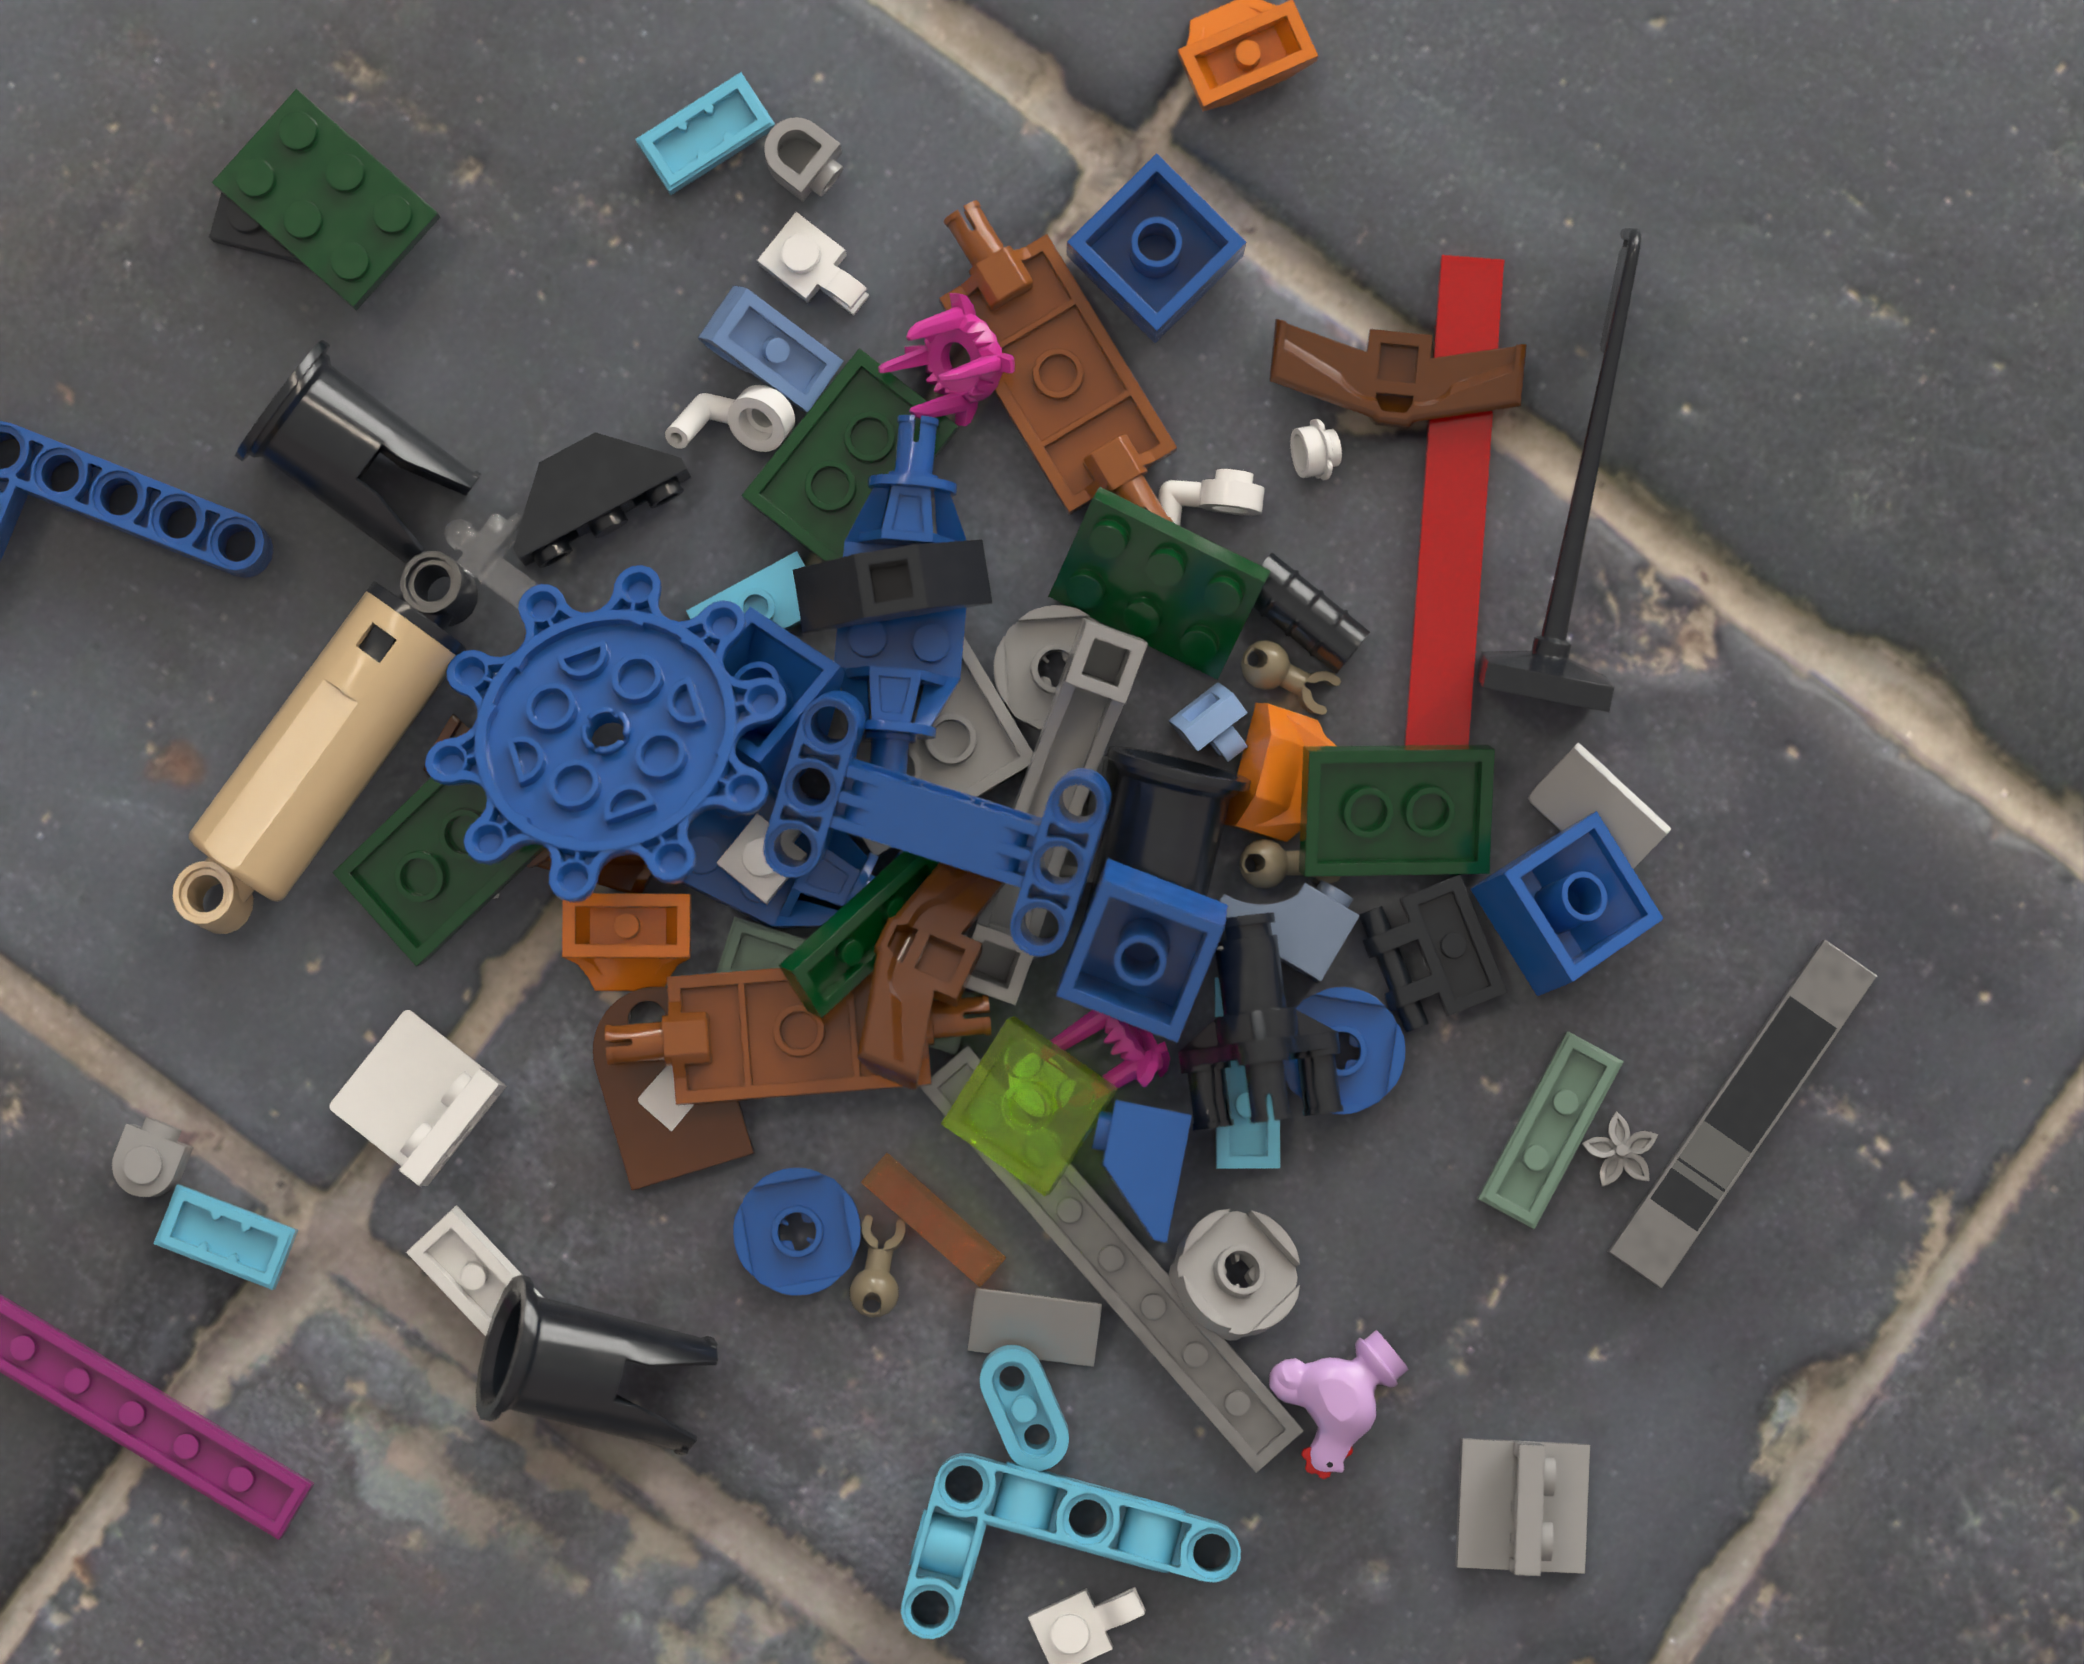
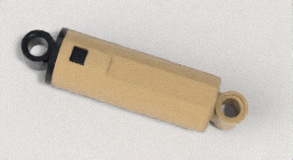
M426 551L414 556L405 565L401 574V593L398 597L373 581L190 831V842L208 857L205 861H199L187 866L178 875L173 886V901L176 910L184 919L214 934L231 933L238 930L248 921L253 910L252 893L254 890L272 901L279 902L286 897L444 681L450 661L467 649L444 630L447 627L464 622L473 613L477 604L478 589L472 576L450 556L439 551ZM450 577L451 583L448 593L440 600L429 602L428 591L431 584L439 578ZM222 884L224 891L220 905L212 911L205 912L203 898L206 892L212 886Z

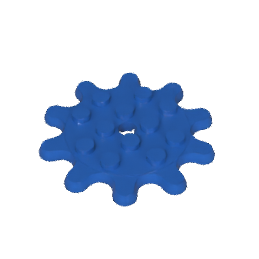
M643 565L625 569L617 577L613 594L608 603L594 612L581 613L573 610L567 604L559 589L552 585L540 584L524 592L519 601L518 610L525 624L526 635L524 642L518 650L503 657L489 656L481 651L468 650L456 655L450 661L446 671L447 680L453 690L469 697L475 702L477 706V719L474 726L467 733L456 738L437 742L430 748L426 756L425 766L427 772L435 782L447 786L475 784L481 786L486 792V809L465 834L464 845L469 856L478 863L494 865L502 862L510 854L523 846L542 845L551 854L552 865L549 872V885L557 897L568 902H582L588 899L595 889L602 868L610 860L621 855H639L646 862L653 876L662 882L676 884L686 880L692 873L696 861V855L687 833L688 827L696 817L705 811L713 809H725L741 815H752L764 806L768 796V784L760 772L745 766L738 760L736 745L747 732L778 721L787 706L786 692L778 681L771 678L738 680L730 676L725 670L724 659L742 638L745 630L746 619L741 608L731 601L722 600L713 602L690 620L680 622L670 620L659 609L661 581L653 569ZM617 723L624 727L623 741L618 740L610 746H599L598 749L593 745V735L602 725Z

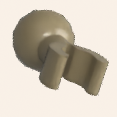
M1270 640L1257 641L1250 645L1243 653L1241 661L1242 674L1246 681L1254 688L1269 690L1280 686L1296 694L1301 707L1308 713L1314 715L1326 714V707L1317 704L1313 700L1311 691L1304 684H1314L1321 681L1330 687L1338 686L1341 680L1334 673L1328 671L1308 673L1290 664L1289 656L1285 649L1277 642ZM1251 651L1258 655L1259 661L1256 667L1249 665L1247 662L1248 654Z
M1259 839L1251 842L1245 847L1240 857L1239 866L1242 876L1249 884L1256 888H1272L1281 883L1285 876L1302 875L1299 872V850L1285 851L1281 845L1273 840ZM1247 857H1251L1255 862L1254 872H1249L1245 868L1244 863ZM1340 876L1307 877L1316 884H1319L1320 880L1329 884L1340 880Z
M866 1215L861 1225L862 1238L868 1247L865 1270L860 1271L852 1279L849 1287V1299L853 1308L860 1314L872 1318L890 1313L897 1304L899 1286L895 1277L890 1274L893 1251L902 1245L906 1230L904 1220L899 1219L896 1221L894 1236L886 1240L883 1249H879L878 1240L871 1232L873 1217ZM868 1300H876L881 1305L880 1309L875 1313L867 1312L863 1306Z

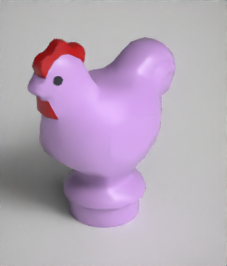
M1377 1330L1365 1340L1361 1338L1357 1340L1355 1344L1356 1358L1351 1361L1328 1357L1305 1364L1296 1358L1285 1359L1276 1364L1269 1374V1388L1276 1398L1285 1403L1305 1408L1318 1426L1311 1446L1304 1448L1301 1452V1456L1306 1460L1305 1471L1309 1474H1317L1319 1478L1327 1479L1332 1472L1343 1473V1462L1352 1455L1354 1450L1352 1445L1372 1427L1376 1419L1375 1390L1377 1385L1394 1387L1398 1385L1397 1379L1409 1370Z

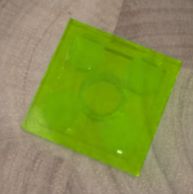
M1013 1016L1006 1020L941 1124L1045 1197L1052 1193L1097 1123L1099 1113L1106 1109L1119 1088Z

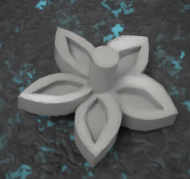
M1617 1111L1609 1123V1138L1594 1137L1582 1143L1583 1147L1591 1155L1605 1159L1600 1169L1602 1187L1615 1182L1622 1174L1623 1169L1633 1179L1650 1181L1648 1165L1644 1158L1639 1155L1651 1149L1658 1134L1640 1131L1630 1136L1626 1120Z

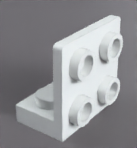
M405 1010L331 1101L330 1110L401 1166L399 1171L418 1186H428L507 1086L413 1011Z

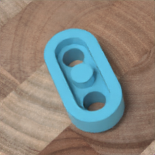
M1006 1345L995 1349L986 1357L982 1364L980 1388L1007 1452L1012 1460L1021 1467L1034 1471L1049 1469L1059 1463L1064 1457L1069 1444V1429L1042 1364L1032 1351L1022 1346ZM1008 1366L1018 1367L1024 1374V1380L1017 1386H1007L1000 1379L1001 1371ZM1034 1424L1043 1425L1047 1428L1050 1435L1044 1443L1032 1444L1025 1437V1431L1028 1427Z

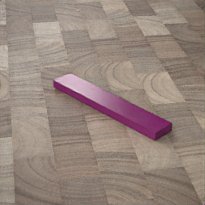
M0 1294V1372L276 1539H282L314 1486V1482Z

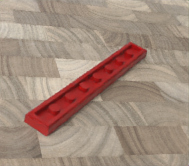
M1441 255L1433 358L1498 349L1504 259ZM1493 411L1428 420L1404 745H1469Z

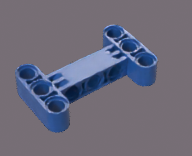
M833 690L824 693L806 707L798 725L764 838V857L766 863L774 872L783 877L791 878L806 875L824 858L829 848L833 831L838 829L1020 887L1010 925V932L1014 943L1023 952L1031 956L1040 957L1053 954L1062 947L1073 927L1110 808L1111 791L1109 784L1101 774L1092 769L1078 768L1067 772L1059 779L1050 793L1043 817L1041 818L856 759L865 729L866 715L863 705L855 696L846 691ZM822 707H837L844 712L849 722L848 733L845 737L839 739L830 738L820 730L817 720L818 713ZM817 768L824 772L830 782V793L827 798L818 800L805 795L799 784L800 773L803 769ZM1073 785H1084L1095 794L1097 800L1096 811L1084 817L1070 813L1064 805V790ZM785 830H799L810 839L812 850L808 859L794 860L783 851L781 835ZM1059 846L1071 850L1078 862L1077 872L1069 877H1057L1050 873L1044 862L1045 852L1049 848ZM1035 908H1045L1051 911L1056 916L1059 924L1058 933L1049 938L1035 936L1027 928L1025 922L1026 913Z

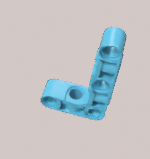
M959 1453L950 1456L942 1463L936 1475L928 1508L923 1511L909 1565L912 1567L902 1600L901 1616L904 1625L909 1631L923 1639H935L944 1636L953 1628L959 1615L967 1582H971L986 1525L1163 1573L1172 1572L1204 1582H1219L1232 1575L1240 1563L1241 1548L1238 1539L1228 1526L1215 1520L1186 1513L1183 1509L1045 1470L1034 1471L1021 1467L1014 1462L1007 1461L1004 1463L975 1454ZM961 1465L976 1469L983 1481V1488L980 1494L968 1501L952 1497L946 1487L948 1473ZM1083 1500H1094L1100 1503L1106 1512V1521L1103 1527L1098 1532L1090 1535L1075 1531L1069 1522V1513L1072 1507ZM1207 1534H1218L1224 1537L1229 1545V1555L1226 1561L1216 1568H1204L1198 1565L1193 1557V1548L1197 1540ZM927 1590L942 1594L949 1606L946 1618L933 1625L920 1622L914 1616L912 1610L914 1598L919 1593Z

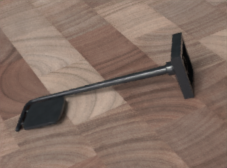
M1624 228L1620 232V236L1624 241L1617 259L1600 342V349L1604 356L1541 636L1534 637L1531 651H1481L1476 674L1483 688L1605 712L1610 711L1614 686L1605 675L1570 660L1571 644L1566 641L1639 258L1641 232L1636 228Z

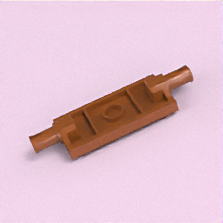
M978 200L963 206L965 209L964 215L974 229L973 231L969 229L958 209L948 215L943 222L946 227H949L972 268L969 270L971 277L957 288L941 296L939 302L946 311L952 308L950 293L966 295L974 305L976 316L986 322L989 329L996 335L997 342L1002 348V353L1010 354L1014 357L1015 371L1013 373L1003 372L994 393L1068 515L1091 503L1098 488L1102 487L1173 522L1171 517H1168L1144 475L1148 473V468L1175 453L1177 446L1048 234L1025 247L1013 250L1012 246L1004 247L982 211Z
M780 968L667 977L668 1015H662V1022L625 1025L605 1024V1041L608 1043L632 1041V1044L628 1046L605 1047L608 1066H614L619 1063L665 1060L666 1066H672L676 1105L905 1087L872 1073L857 1058L873 971L822 1018L808 1012ZM983 994L978 997L961 998L957 1007L940 1000H933L917 1086L932 1085L929 1045H935L934 1038L992 1035L990 1017L964 1018L968 1014L990 1013L988 995Z

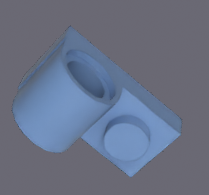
M732 286L697 337L718 356L735 367L751 373L767 386L779 391L791 404L805 412L812 408L843 363L842 359L749 289L740 286Z

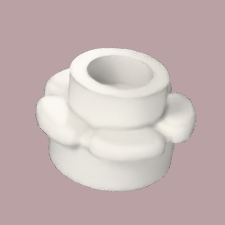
M1312 419L1310 426L1295 428L1292 431L1290 441L1291 455L1298 475L1301 478L1315 476L1323 481L1328 480L1331 477L1333 467L1339 466L1342 458L1341 444L1334 429L1325 430V425L1319 419Z

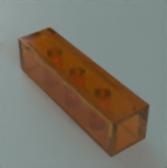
M888 1152L861 1181L865 1187L980 1288L1007 1258Z

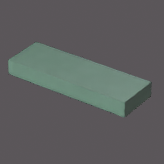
M1568 1031L1565 1032L1480 1191L1477 1200L1527 1227L1535 1229L1624 1061Z

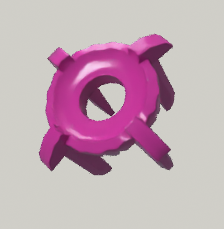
M950 293L951 309L916 322L908 331L907 340L912 341L925 338V345L906 346L904 355L882 363L878 366V372L887 373L926 365V372L930 374L926 382L935 385L933 391L944 396L910 407L909 412L911 415L921 419V416L935 418L955 413V423L960 426H967L975 415L978 402L989 397L998 387L1003 372L1013 373L1015 371V360L1012 355L1002 353V348L997 342L996 335L989 329L986 322L976 316L974 305L969 298L963 294ZM954 342L966 348L970 356V362L957 368L952 367L949 356Z
M1091 1010L1050 1040L1041 1050L1040 1059L1041 1061H1046L1102 1029L1105 1030L1108 1036L1104 1039V1043L1114 1044L1111 1054L1121 1053L1120 1058L1124 1059V1061L1069 1099L1068 1104L1070 1106L1080 1107L1096 1101L1136 1078L1145 1088L1152 1081L1156 1072L1160 1078L1163 1077L1168 1070L1171 1060L1165 1041L1158 1044L1152 1032Z

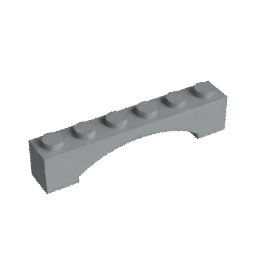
M1082 618L1013 809L1042 818L1049 795L1062 776L1078 768L1092 769L1097 772L1124 704H1126L1148 644L1143 639ZM1073 785L1064 790V805L1070 813L1080 816L1090 790L1084 785ZM1059 846L1049 848L1044 855L1046 868L1057 877H1059L1068 851L1067 848ZM1006 883L969 928L967 937L983 943V948L966 988L1016 1005L1033 956L1020 950L1012 939L1010 932L1011 918L1021 888ZM1045 908L1031 909L1026 913L1025 922L1027 928L1037 937L1040 935L1047 913Z

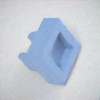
M1219 682L1168 720L1182 740L1197 752L1209 743L1219 756L1222 755L1229 762L1248 747L1232 726L1248 712L1234 693Z

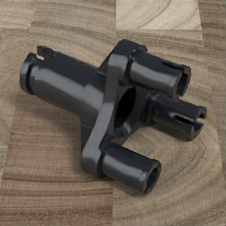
M1274 912L1226 918L1224 930L1215 949L1224 1016L1214 1017L1215 1020L1178 1052L1181 1074L1187 1073L1194 1122L1192 1124L1193 1130L1234 1125V1121L1231 1118L1225 1068H1231V1061L1236 1060L1238 1066H1245L1251 1112L1250 1124L1269 1121L1266 1094L1271 1095L1275 1121L1292 1118L1283 1060L1290 1059L1289 1054L1291 1060L1297 1059L1304 1107V1110H1302L1303 1116L1344 1111L1343 1105H1341L1335 1054L1341 1053L1338 1031L1298 1011L1296 1007L1287 1008L1277 935H1272L1271 923L1275 922Z

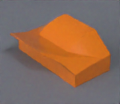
M1235 0L1190 20L1187 44L1178 49L1177 52L1202 111L1232 104L1287 80L1317 62L1318 59L1317 51L1293 0L1280 5L1263 0Z
M1256 703L1245 742L1248 747L1243 750L1237 773L1251 780L1250 789L1244 792L1239 791L1238 795L1231 798L1224 825L1276 841L1287 842L1300 831L1303 747L1336 745L1324 734L1318 720L1268 703Z
M592 893L588 899L582 902L563 900L562 957L577 964L582 969L595 991H635L646 987H665L667 977L672 975L679 964L691 958L692 895Z

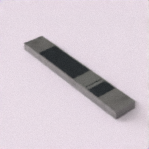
M1822 940L1612 1243L1607 1251L1658 1288H1663L1877 977L1876 974L1827 940Z

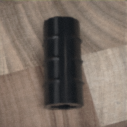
M1271 553L1261 564L1262 567L1271 570L1257 598L1254 608L1260 612L1261 616H1265L1283 630L1286 636H1290L1310 653V656H1315L1337 674L1367 638L1370 631L1350 616L1347 610H1343L1324 595L1323 590H1318L1303 578L1298 570H1293L1274 553Z

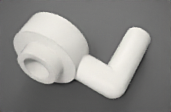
M765 385L747 387L736 400L702 393L697 395L665 432V437L671 446L678 449L685 448L709 420L729 424L733 435L746 447L759 452H769L778 448L791 433L795 425V414L789 401L779 391Z
M1217 469L1215 479H1206L1202 482L1177 480L1164 482L1159 489L1158 501L1168 517H1171L1172 521L1180 526L1183 506L1199 507L1209 511L1234 515L1262 514L1265 488L1253 484L1254 474L1250 472Z

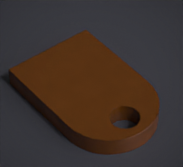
M646 987L624 995L605 1012L594 1035L593 1061L632 1191L755 1154L739 1101L694 1104L676 1127L670 1131L638 1102L639 1096L666 1067L665 1060L619 1063L614 1066H608L605 1047L628 1046L632 1044V1041L608 1043L605 1041V1024H630L632 1011L643 1002L659 1004L664 1010L665 1015H668V990L666 987Z

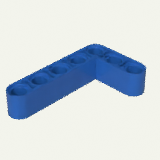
M0 421V443L4 440L15 439L20 445V455L16 463L9 468L0 469V562L28 495L233 576L242 578L257 576L271 562L273 554L272 540L266 530L248 516L23 427ZM66 462L76 463L79 477L74 487L64 492L54 491L51 485V477L55 468ZM124 485L135 486L138 499L133 510L123 515L112 514L109 501L114 490ZM181 508L193 509L197 518L193 531L183 538L170 537L167 525L172 513ZM239 531L252 532L256 542L252 554L242 561H230L225 550L229 538Z

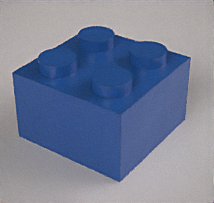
M1156 153L1067 241L1066 256L1156 343L1244 256L1247 242Z
M1107 858L1063 968L1056 996L1178 1042L1224 930L1228 905Z

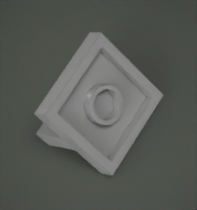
M1460 1438L1455 1566L1457 1568L1509 1570L1514 1575L1540 1576L1541 1572L1585 1574L1590 1445Z

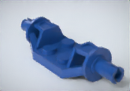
M915 415L898 416L895 471L868 477V488L872 491L844 541L843 557L914 544L967 541L952 497L957 494V484L939 479L937 475H933L936 429L939 425L937 418L921 416L919 441L914 442ZM931 498H935L937 534L933 533ZM967 608L837 628L834 662L840 665L845 672L841 685L842 691L855 696L863 705L866 715L863 735H865V739L871 740L869 763L907 775L909 744L916 743V740L936 738V728L932 726L961 681ZM868 681H870V698H871V716H872V719H870V714H869ZM924 685L915 723H911L919 686ZM847 721L846 731H848V729H849V722H848V721Z
M593 743L595 748L598 749L599 746ZM768 788V796L764 806L752 815H741L725 809H713L705 811L693 820L688 827L687 833L696 855L695 866L690 876L680 883L770 928H820L838 910L799 900L800 893L843 907L876 877L871 873L879 856L870 852L867 857L846 832L834 829L824 858L806 875L796 878L789 877L766 905L718 866L717 861L756 814H759L768 823L770 822L778 794ZM802 832L794 841V844L807 853L805 859H808L811 855L812 846L810 839Z

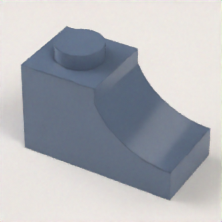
M1320 880L1316 889L1304 883L1296 896L1274 904L1258 905L1245 903L1225 894L1220 902L1228 905L1226 918L1274 912L1275 922L1271 923L1272 935H1277L1280 961L1317 984L1323 979L1360 916L1348 909L1353 898Z

